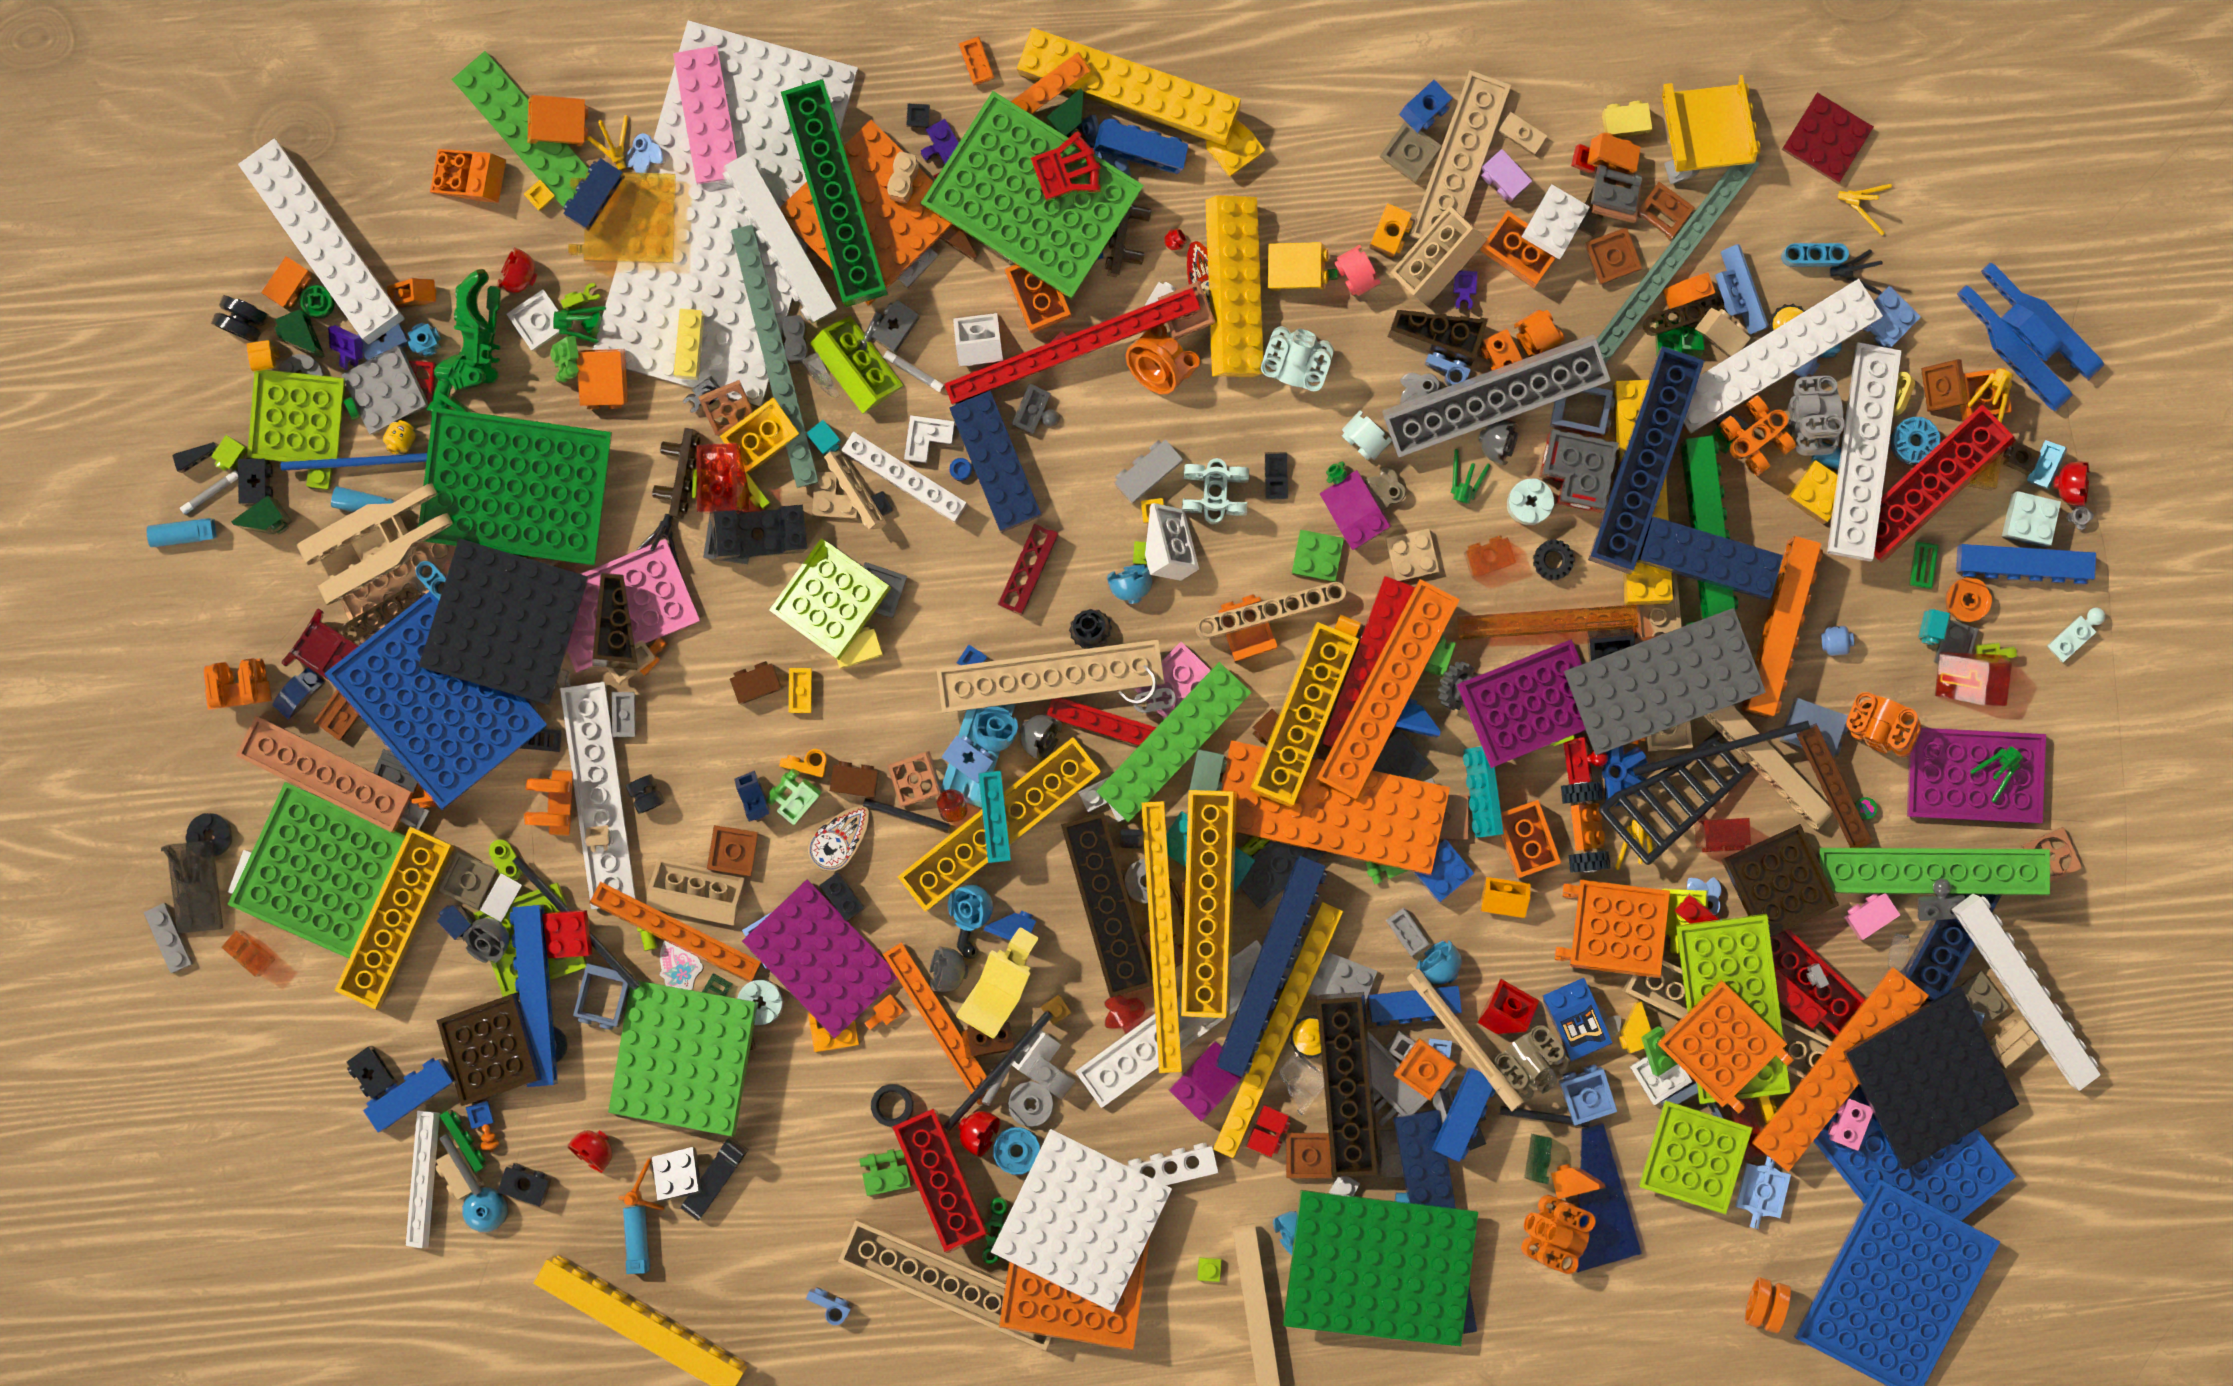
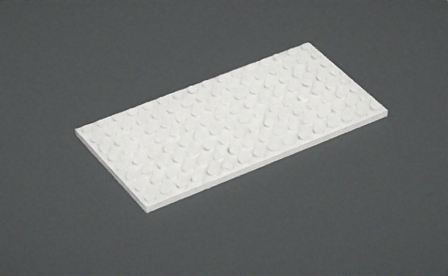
M687 21L679 52L717 45L737 158L746 153L749 154L780 208L807 182L781 91L823 79L827 86L841 132L858 67ZM674 67L653 139V143L661 147L663 163L651 162L645 177H642L606 302V310H604L599 326L600 331L596 337L599 343L594 344L593 350L625 349L626 370L694 388L710 376L713 377L720 387L740 380L750 404L761 407L769 384V378L731 230L753 225L781 338L783 335V320L785 316H788L793 300L789 292L792 288L788 281L783 282L778 273V270H780L777 262L773 263L767 254L769 248L765 242L761 243L757 237L756 231L758 229L755 223L750 224L744 213L747 211L744 204L737 202L733 194L736 190L732 183L728 185L725 180L697 185L676 67ZM793 231L806 254L808 245ZM680 308L702 310L705 314L699 380L677 379L674 376ZM735 391L726 394L730 399L738 400L742 398L741 394Z

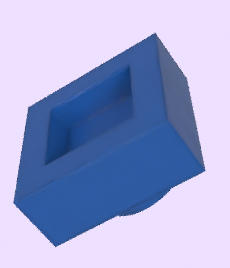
M968 644L956 663L959 665L985 662L987 656Z
M489 1101L466 1107L472 1129L495 1122Z

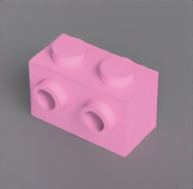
M1886 893L1871 894L1866 898L1868 902L1861 906L1856 904L1847 910L1849 914L1844 918L1859 940H1864L1900 916Z
M1847 1098L1836 1112L1838 1113L1836 1122H1832L1829 1127V1139L1858 1151L1873 1111L1871 1107Z

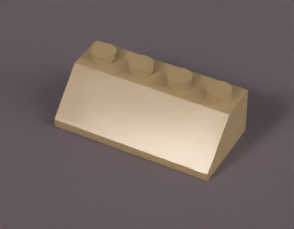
M1449 205L1390 273L1413 296L1426 306H1429L1487 239Z
M658 858L647 889L646 905L664 912L734 926L745 876L708 870L704 867Z

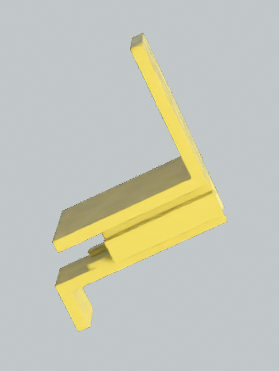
M1019 928L1009 942L1006 952L999 950L996 953L992 950L980 980L958 1011L956 1017L994 1039L1022 997L1031 974L1029 972L1030 967L1026 965V962L1038 941V937L1023 928Z

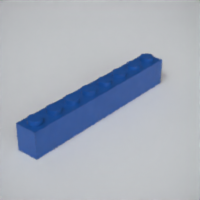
M544 905L513 907V912H510L511 925H514L515 934H512V946L516 948V957H514L513 962L514 969L518 970L515 988L516 992L520 994L519 1004L541 1076V1080L527 1084V1087L558 1084L549 962L542 915L545 913Z

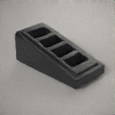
M212 442L173 454L177 472H186L212 456L219 444Z
M544 728L535 735L534 745H531L530 739L519 749L560 752L562 730ZM541 733H545L544 746H540ZM550 734H554L553 747H549Z
M1122 829L1121 847L1142 848V829Z

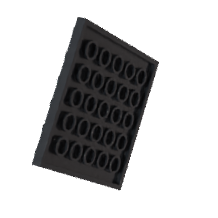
M459 538L419 667L550 706L589 576Z
M1959 986L1843 1051L1903 1170L1912 1167L2020 1105L1962 987Z

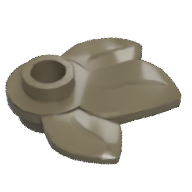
M1383 467L1380 477L1374 476L1365 480L1366 485L1382 510L1387 509L1391 503H1400L1405 498L1406 489L1398 482L1396 472L1390 468ZM1394 488L1398 490L1396 496L1391 495V490Z

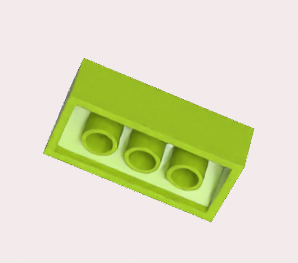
M850 315L823 329L809 344L861 413L864 414L878 406L904 385L871 342H867L866 351H857L861 340H865V334Z

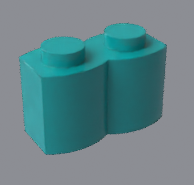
M1935 609L1924 611L1918 638L1922 639L1921 643L1935 646L1940 641H1945L1951 614Z

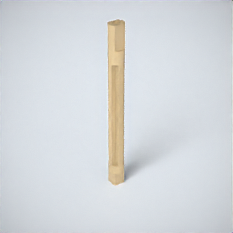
M1420 969L1412 972L1407 977L1411 985L1423 997L1510 1110L1514 1111L1524 1102L1523 1099L1477 1044Z

